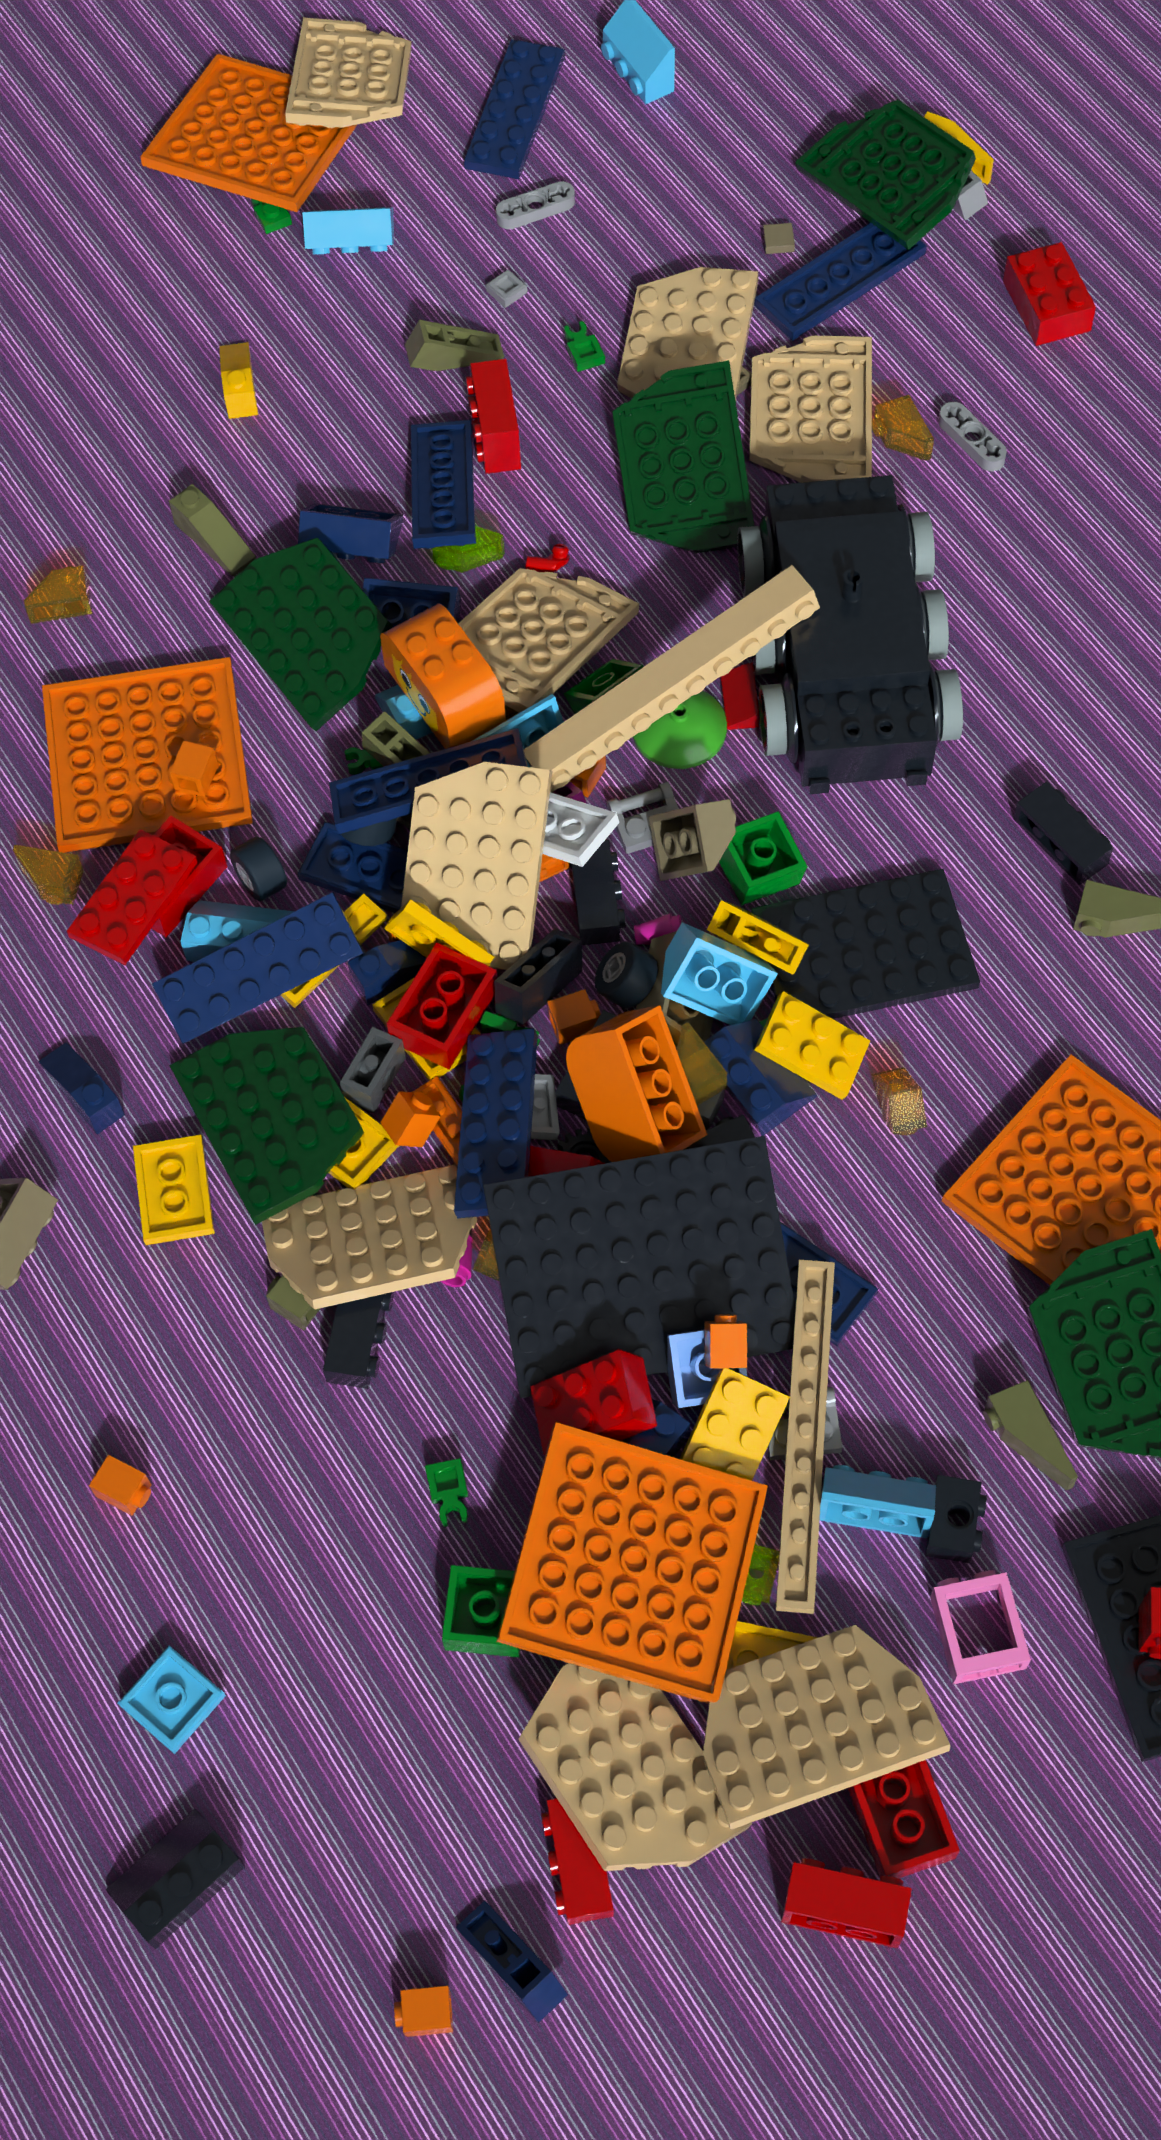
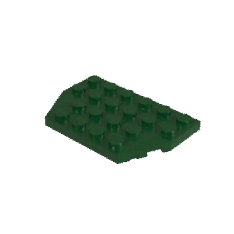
M897 99L879 109H873L864 113L865 118L848 125L846 121L837 124L795 161L798 171L909 250L952 212L976 157L972 149Z
M730 361L670 370L646 390H641L634 395L632 400L623 403L612 411L630 532L632 535L694 553L738 547V528L754 526Z
M319 538L254 559L209 601L314 731H318L363 690L367 682L365 676L373 660H377L381 651L380 636L392 627V624Z
M304 1027L228 1034L169 1065L255 1225L318 1192L324 1184L323 1179L335 1164L339 1165L346 1157L348 1149L354 1146L364 1134L359 1121Z
M1150 1229L1083 1251L1027 1308L1076 1445L1079 1447L1161 1458V1252L1153 1231Z

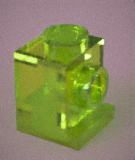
M754 1545L742 1602L751 1605H760L761 1601L765 1603L770 1602L779 1566L780 1551ZM752 1569L762 1571L763 1576L755 1579L751 1577L749 1572Z

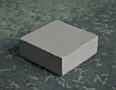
M509 269L486 284V291L505 308L528 293L527 285Z

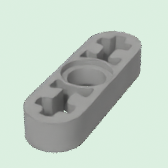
M560 181L503 200L496 206L497 224L503 229H515L567 211L575 204L574 187L568 182ZM533 202L543 204L538 209H532L528 205Z
M948 402L941 407L939 426L982 469L997 471L1004 466L1007 453L1005 445L964 405L958 402ZM969 432L977 433L981 438L976 441H971L965 438L964 435Z

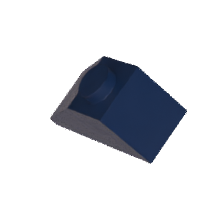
M402 940L376 946L347 963L351 981L368 1006L413 979L427 958Z
M67 1042L38 1061L97 1135L125 1115L118 1097L99 1074Z
M485 1900L456 1926L459 1933L538 2023L568 1996L552 1971Z

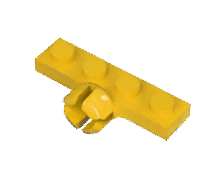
M364 893L344 911L360 945L387 920L388 916ZM337 967L281 994V996L296 1008Z

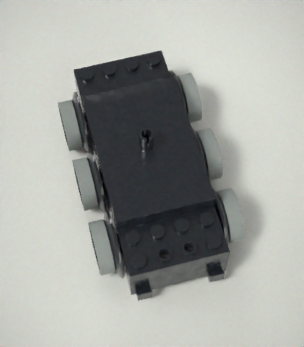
M892 475L768 485L765 516L762 517L759 527L738 528V565L743 597H746L793 565L814 590L820 608L809 618L791 627L783 636L774 639L751 657L754 675L775 673L779 682H781V684L760 685L759 688L760 728L765 756L786 754L791 763H797L798 757L802 787L808 786L810 794L829 793L830 784L905 778L907 786L926 785L927 776L932 774L935 751L939 741L960 739L963 727L962 693L956 669L934 671L928 661L946 659L949 644L947 607L942 589L921 591L916 583L932 581L934 576V535L929 513L907 514L902 504L897 505Z

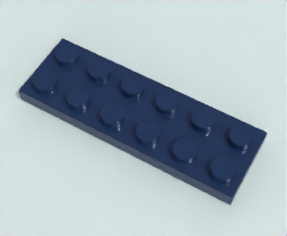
M511 39L464 159L465 169L520 179L565 59V49Z
M869 223L756 296L754 306L793 341L925 255L927 245L919 240L908 250L875 225Z
M471 420L411 425L413 548L431 549L442 546L476 544Z
M516 728L329 782L334 822L338 834L355 831L366 826L387 822L394 818L411 814L415 787L476 764L491 762L528 767L519 729Z
M332 892L152 983V986L182 1044L339 966L364 953L335 894Z
M534 1028L468 1035L454 1212L457 1218L488 1216L483 1185L529 1177L538 1039Z

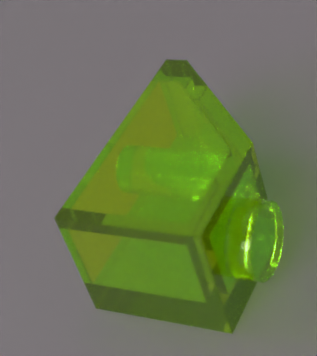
M476 526V544L432 548L434 564L446 570L452 569L463 573L501 559L505 554L503 534Z

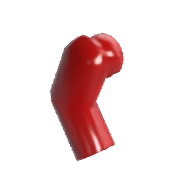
M555 544L552 554L546 558L527 556L526 569L542 573H554L568 563L570 559L568 555L569 548L565 544Z

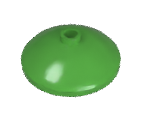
M703 690L678 705L671 713H667L656 720L645 731L633 736V740L638 750L648 760L657 765L672 769L696 767L713 758L723 746L727 734L726 715L720 703ZM681 713V714H684V715H682V716H677V715H675V714Z

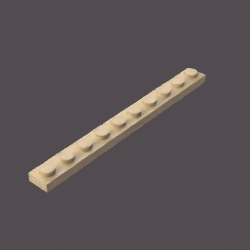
M799 1260L776 1611L814 1614L835 1262Z

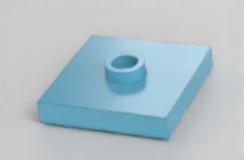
M169 1645L117 1704L175 1754L226 1695Z

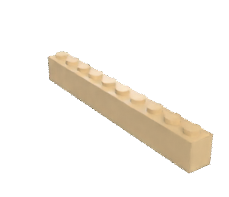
M793 565L789 566L525 748L526 760L530 767L553 770L551 793L558 788L564 787L582 771L593 767L598 760L611 751L619 749L627 740L639 732L648 729L656 720L667 713H671L678 705L691 696L703 691L707 685L720 676L728 674L733 667L746 658L754 656L762 647L774 639L783 636L791 627L809 618L820 608L814 590Z

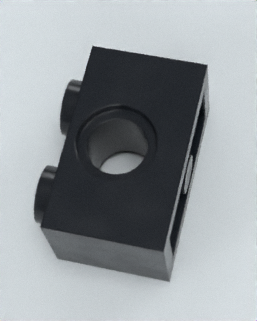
M937 1475L934 1484L936 1485L935 1513L927 1538L925 1556L970 1563L973 1553H980L983 1530H977L976 1527L978 1516L984 1517L987 1495L980 1494L982 1485L980 1481ZM952 1513L961 1514L967 1523L963 1526L953 1525L949 1521L948 1515Z

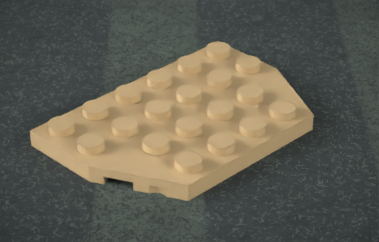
M303 17L285 112L286 123H293L299 126L319 125L326 128H334L401 116L403 114L411 57V41L401 37H394L385 31L376 34L366 30V24L360 22Z
M698 267L637 286L617 382L618 391L628 397H634L641 390H646L657 382L663 374L670 370L729 360L736 401L759 281L758 271Z
M812 335L804 338L803 343L790 348L782 346L771 353H763L752 357L749 461L800 483L872 477V337Z
M519 568L458 624L491 667L501 687L505 705L520 713L549 695L554 694L639 613V603L588 577L578 576L576 581L557 578V573H542Z
M482 762L415 787L401 908L410 899L426 905L431 910L432 915L441 921H447L455 925L459 929V933L470 941L474 940L484 945L487 952L494 956L489 965L492 968L509 969L532 947L553 770Z
M454 1164L360 1185L355 1190L346 1188L310 1196L262 1221L270 1267L276 1273L280 1272L289 1281L290 1286L297 1293L304 1295L305 1301L315 1310L455 1278L460 1266L459 1260L466 1251L467 1238L471 1228H474L476 1225L477 1217L457 1218L454 1212L457 1166Z
M853 1625L726 1670L720 1699L716 1703H709L703 1758L730 1830L949 1752L950 1743L920 1677L858 1626ZM714 1680L712 1681L711 1693L713 1692Z
M568 1663L560 1669L518 1739L604 1871L623 1870L627 1867L651 1869L652 1866L657 1865L686 1867L744 1832L752 1824L749 1823L730 1830L705 1765L703 1750L660 1689Z

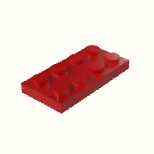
M140 829L68 928L67 934L69 938L126 965L198 863L196 856Z

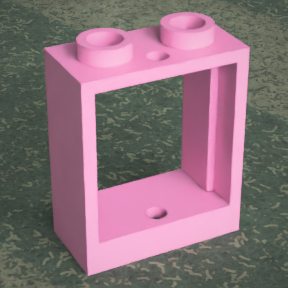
M987 1570L973 1576L974 1579L960 1582L959 1578H949L938 1582V1587H933L930 1599L953 1684L1025 1670L1031 1661L1007 1572L996 1574L994 1570ZM997 1590L1013 1648L962 1659L947 1600Z

